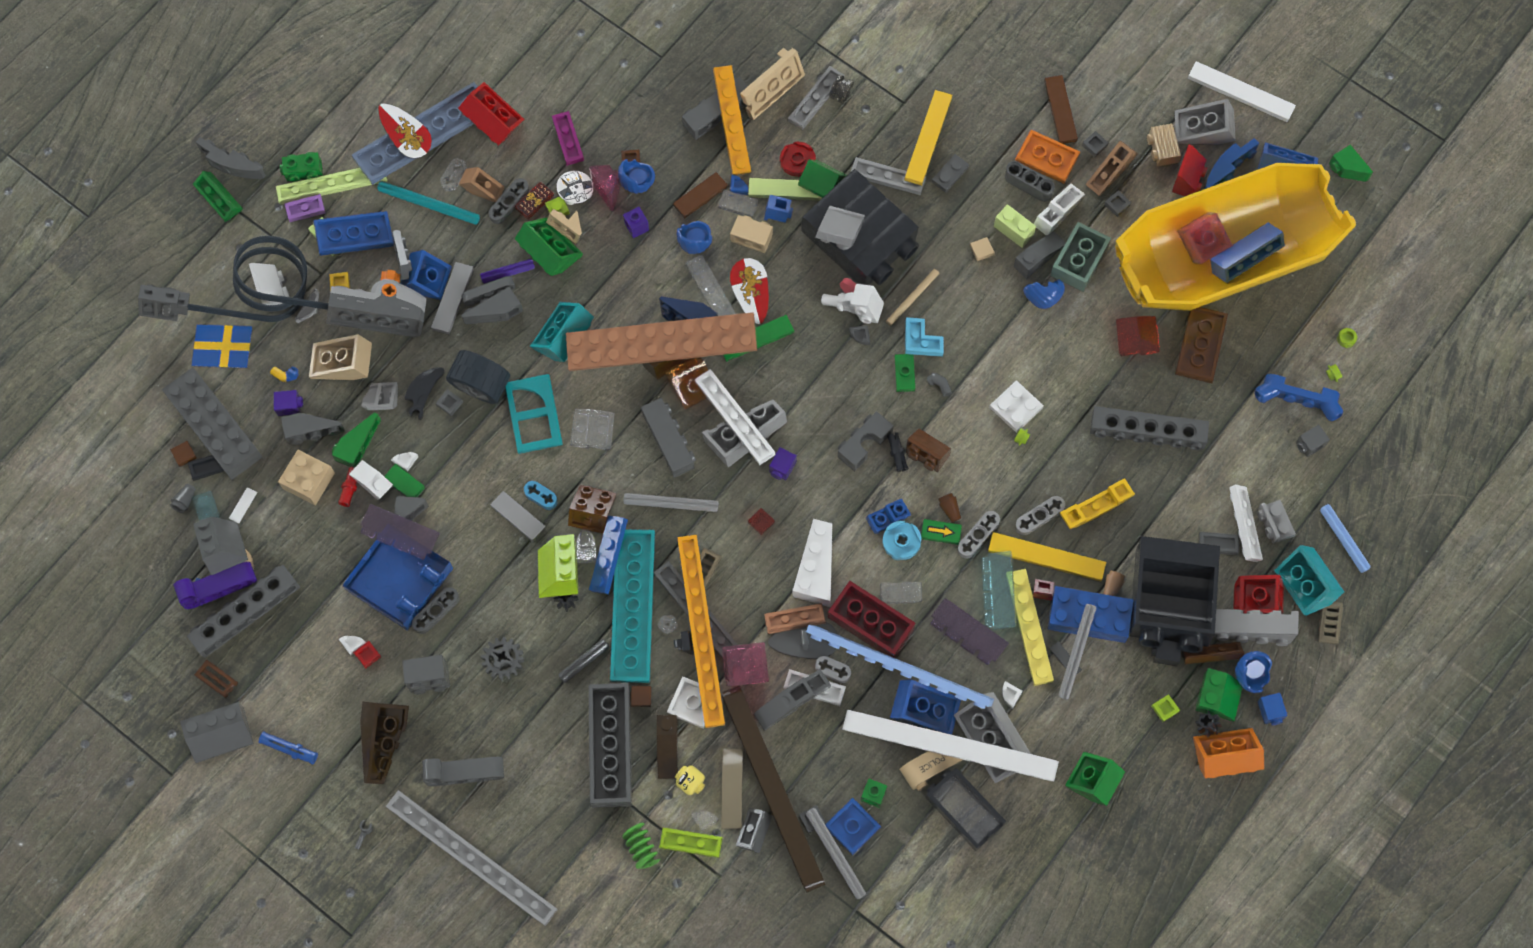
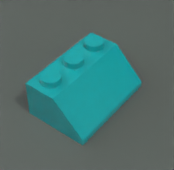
M559 302L530 347L554 361L565 362L568 359L566 333L588 330L594 316L579 303Z
M1300 545L1274 570L1277 575L1282 577L1285 588L1306 616L1331 605L1344 593L1342 587L1313 547Z

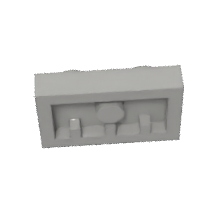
M1281 500L1269 504H1260L1257 515L1259 520L1263 521L1266 527V536L1268 539H1271L1273 544L1296 535Z

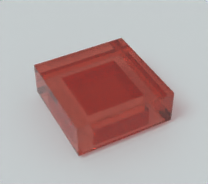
M762 508L748 520V524L760 535L764 534L775 523V520Z

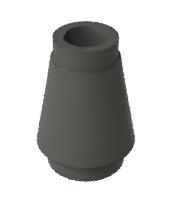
M186 484L171 499L170 507L179 513H184V511L188 510L196 489L192 485Z

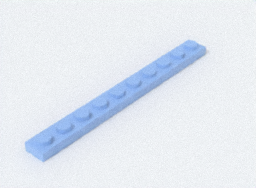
M808 625L806 632L811 634L810 638L820 642L822 639L829 641V646L837 649L840 646L846 648L847 653L854 656L858 654L865 656L864 660L874 664L876 661L883 664V668L893 671L895 668L901 671L900 675L911 679L914 676L919 678V683L930 686V683L938 686L937 690L947 694L949 691L956 694V698L963 701L970 699L974 701L973 705L985 709L986 706L991 707L994 698L818 626Z

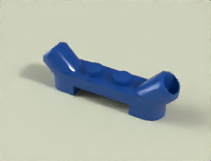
M1267 374L1264 384L1255 388V397L1261 403L1278 397L1289 403L1297 402L1308 408L1316 407L1321 409L1328 421H1334L1343 414V409L1338 403L1340 393L1332 389L1323 387L1320 393L1286 385L1284 384L1286 377L1275 374Z

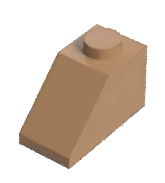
M479 167L466 169L459 182V185L471 194L492 202H496L501 197L505 188Z

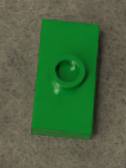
M895 354L896 392L915 391L914 355Z

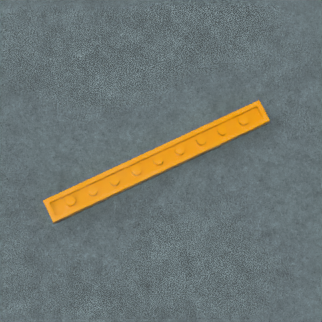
M697 535L677 537L705 728L723 726L725 721Z

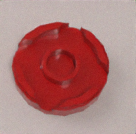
M797 141L793 142V144H788L782 149L780 154L782 169L787 174L795 177L802 175L808 159L816 160L813 148L805 142Z

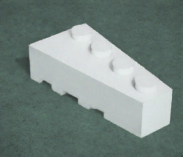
M813 519L793 588L794 598L816 604L822 603V605L830 607L832 523Z

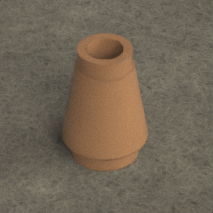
M1111 570L1106 576L1104 594L1117 596L1125 583V575Z

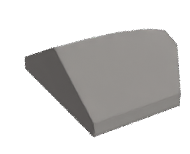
M315 288L308 300L319 302V290ZM303 306L295 317V321L300 323L318 313V308Z
M397 382L372 383L370 389L363 397L361 406L366 410L394 409L398 401Z

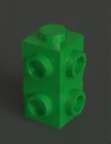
M307 152L301 155L291 154L287 157H282L280 173L285 176L287 182L323 176L322 160L318 152Z

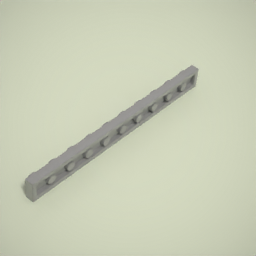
M399 790L386 805L389 810L544 926L548 924L558 909Z

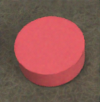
M844 278L840 282L841 289L845 293H854L856 283L849 278Z

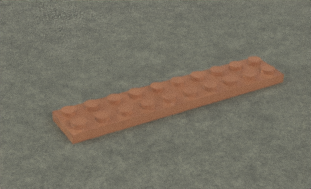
M753 312L566 333L569 371L757 351Z

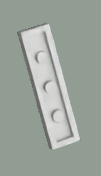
M1233 485L1229 487L1230 499L1234 506V517L1237 520L1238 535L1243 547L1242 553L1245 560L1259 562L1263 558L1247 487Z

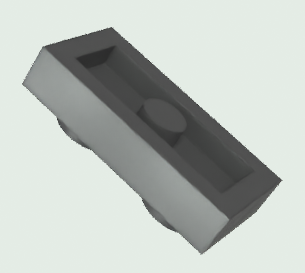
M954 154L935 175L932 183L946 193L969 168V164Z

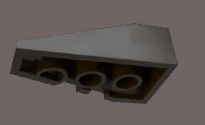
M362 702L360 725L364 783L384 784L392 764L391 758L393 753L399 747L400 743L398 741L401 733L405 732L407 727L409 706Z

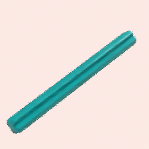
M380 181L377 186L378 191L475 225L480 220V216L477 213L384 181Z

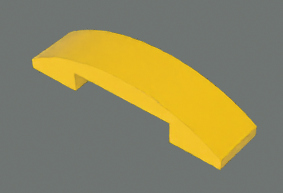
M1124 478L1094 497L1061 511L1060 515L1069 529H1073L1116 508L1133 497L1135 493Z

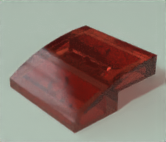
M1156 316L1116 319L1119 354L1121 357L1138 353L1142 356L1160 352Z

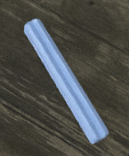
M1329 504L1323 506L1320 512L1359 571L1363 573L1369 570L1370 564Z

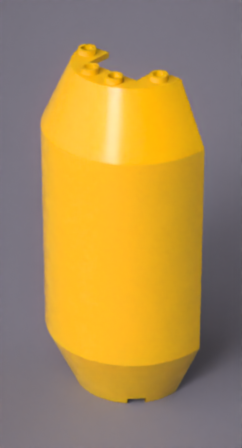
M1275 163L1147 210L1116 240L1115 249L1116 256L1120 260L1121 267L1119 269L1128 291L1137 304H1142V307L1191 311L1322 262L1355 228L1356 221L1353 216H1350L1348 210L1342 213L1341 210L1337 209L1334 197L1327 191L1330 175L1327 170H1324L1322 164ZM1269 222L1283 231L1285 243L1283 248L1228 283L1212 273L1211 258Z

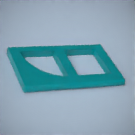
M546 374L508 382L506 392L518 454L563 445L550 375ZM512 390L533 392L544 401L546 407L516 413ZM548 416L552 438L522 444L518 421Z

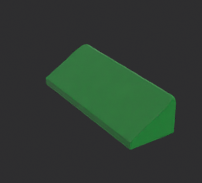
M202 171L193 183L194 187L225 222L229 221L243 209L213 173Z

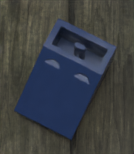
M662 296L659 298L661 315L667 321L718 316L717 312L701 302Z

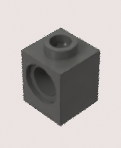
M1318 424L1302 434L1296 443L1299 451L1309 457L1325 447L1330 439Z

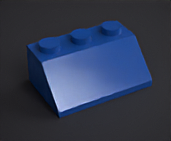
M1265 142L1257 170L1275 163L1318 164V158Z

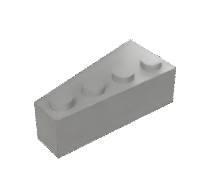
M774 400L751 409V412L746 413L747 417L765 439L787 423L785 411ZM720 423L716 428L707 429L702 432L705 443L727 467H730L749 452L727 423Z
M1216 609L1214 637L1220 641L1236 639L1237 642L1245 643L1250 640L1256 641L1257 644L1272 642L1278 646H1287L1298 635L1299 611H1291V615L1281 614V611L1277 610L1267 614H1263L1260 610L1247 611V614H1243V610Z

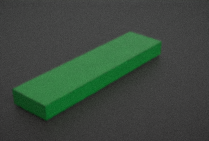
M787 315L755 328L757 349L794 333ZM748 352L724 354L723 357L727 362Z

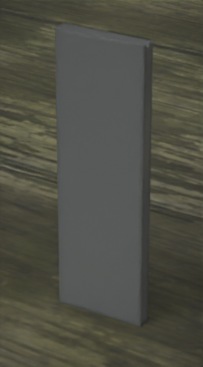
M1058 641L1049 649L1066 669L1070 655ZM1078 667L1077 674L1082 671L1080 667Z

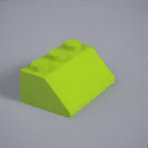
M574 534L554 536L538 550L539 598L578 594L577 548Z

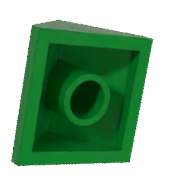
M808 159L798 186L823 198L847 175L818 160Z

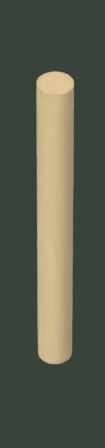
M933 269L886 320L888 325L892 326L939 275L936 269Z

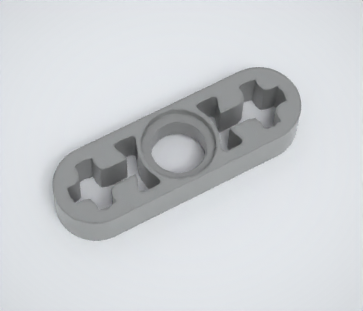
M1053 496L1019 517L1015 524L1017 533L1028 535L1054 519L1064 510L1065 501L1059 496ZM1053 502L1055 504L1059 503V509L1053 508L1049 514L1048 509L1052 507ZM1042 511L1045 513L1046 518L1038 520L1035 518V513ZM1031 517L1032 522L1028 524L1027 529H1021V522L1026 524L1030 521Z
M986 512L960 541L958 554L962 558H971L999 526L1000 517L996 512ZM987 517L989 519L995 518L994 523L991 522L986 529L984 526L987 524ZM981 530L984 533V537L976 539L973 535L974 531ZM970 541H972L971 552H963V546L967 547Z

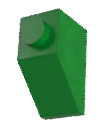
M1351 145L1334 154L1329 162L1331 170L1337 173L1340 178L1367 182L1373 173L1371 168Z

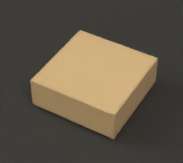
M987 237L970 243V248L977 262L991 257L995 253Z

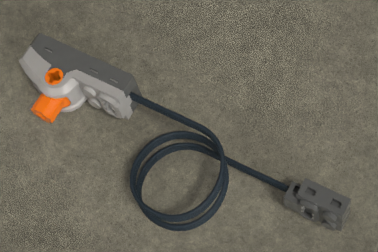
M259 236L245 242L235 255L233 263L234 290L242 302L258 310L273 312L284 310L294 305L287 312L269 316L189 304L190 293L180 292L169 287L159 288L154 285L140 286L138 307L139 316L177 321L178 314L187 315L188 310L264 322H277L293 315L300 306L328 310L326 324L418 337L421 336L426 298L413 289L400 284L401 274L396 273L394 270L382 271L381 280L373 285L371 292H366L362 289L353 290L343 286H331L329 303L304 300L307 264L300 249L292 242L281 237ZM277 243L294 251L301 263L291 253L274 247H259L246 252L242 256L241 254L255 244ZM254 255H280L289 259L298 268L302 278V285L293 298L257 292L242 282L238 275L239 267L245 260ZM239 287L245 293L257 299L280 302L282 304L266 305L254 302L247 298L240 291Z

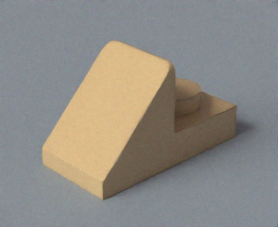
M555 209L549 214L546 223L576 244L582 234L578 212L576 211L569 220L564 214L557 212Z

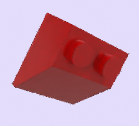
M1190 144L1172 189L1173 193L1182 196H1188L1200 191L1202 185L1199 182L1200 177L1204 178L1208 167H1205L1207 159Z

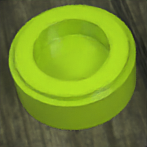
M1344 328L1339 332L1337 341L1342 347H1352L1357 341V333L1351 328Z

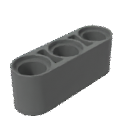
M1011 161L1007 164L1005 180L1040 201L1046 202L1052 198L1055 188L1052 180L1020 162ZM1010 171H1015L1017 174H1012ZM1026 180H1032L1033 183H1028Z

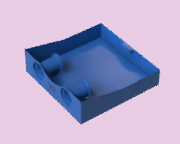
M388 523L342 586L346 591L408 631L414 617L425 608L453 570L450 561L421 545Z

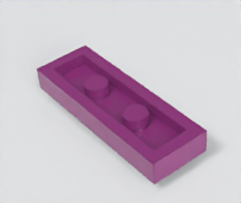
M569 111L553 115L552 120L566 165L584 161Z

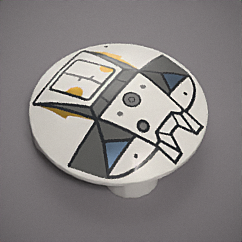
M569 171L558 179L557 192L568 205L582 203L591 198L593 182L583 172Z

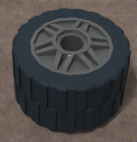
M460 350L446 376V380L453 387L467 395L490 404H496L511 375L501 365L471 351Z

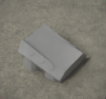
M829 206L815 238L825 243H836L839 249L847 250L853 246L865 215Z

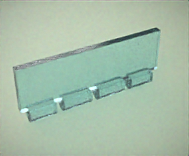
M1012 552L990 553L988 557L981 558L982 572H989V574L982 575L983 591H990V593L983 594L984 610H991L984 613L985 627H992L993 630L1016 627Z

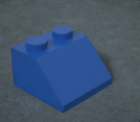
M424 250L410 253L408 260H411L412 271H409V279L401 280L400 284L413 289L424 297L441 300L452 266Z

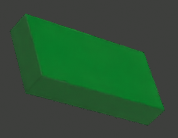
M397 464L384 476L393 484L392 486L406 497H418L425 489L422 483Z

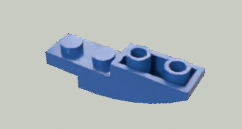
M1254 138L1241 148L1236 143L1228 148L1212 168L1204 189L1233 179L1236 168L1243 163V160L1247 157L1250 159L1257 153L1259 142Z

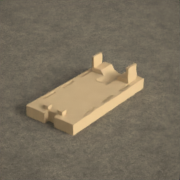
M783 48L777 55L781 58L740 93L743 103L747 105V114L752 120H755L805 76L798 52L792 48L787 51Z

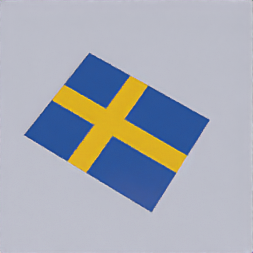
M197 325L191 366L247 368L252 326Z

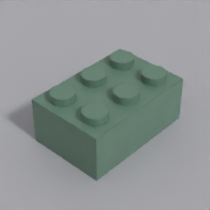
M1077 222L1054 263L1050 276L1060 279L1062 282L1084 292L1105 255L1111 238Z

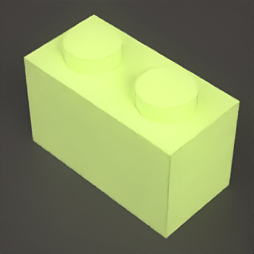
M1008 204L995 217L994 227L1021 248L1035 234L1036 226Z

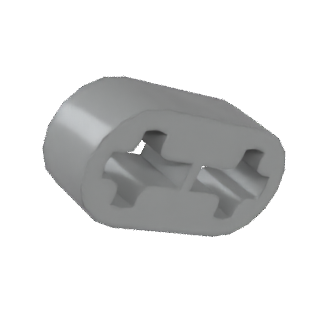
M826 656L819 657L816 660V671L821 669L819 663L823 664L824 661L827 662L828 667L832 668V670L828 668L821 670L826 678L838 683L849 681L851 669L846 664ZM844 669L847 676L840 678L839 673L834 670L841 672Z

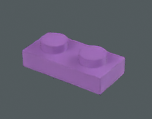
M321 194L285 203L289 222L326 213Z

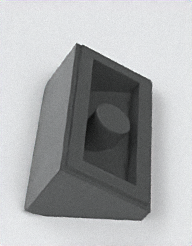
M749 808L736 846L760 853L772 815L762 810Z

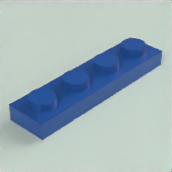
M608 516L589 587L590 591L609 594L628 519Z

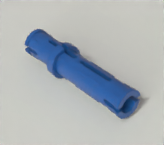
M264 731L259 737L258 743L291 755L295 760L301 759L312 765L317 760V752L303 748V745L299 743L293 744ZM273 741L285 745V747L273 743ZM291 749H294V750H297V751H299V752H302V753H304V755H302V754H300V753H297V752H295V751H292Z

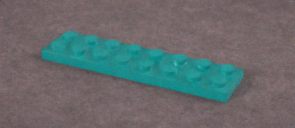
M625 530L614 572L610 682L650 683L655 530Z

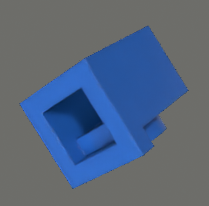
M770 195L764 220L773 219L786 223L787 218L791 219L793 208L790 207L791 200Z

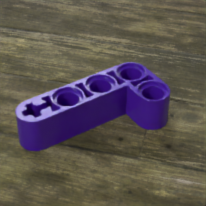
M242 562L195 582H192L189 578L178 580L173 586L179 603L183 608L193 609L253 585L257 582V578L251 562Z

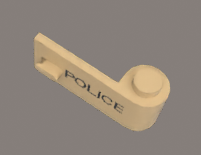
M928 751L909 761L899 770L912 790L917 789L920 791L928 786L927 781L963 759Z

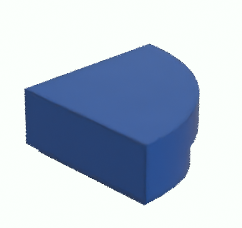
M731 175L730 194L748 195L747 184L739 176Z

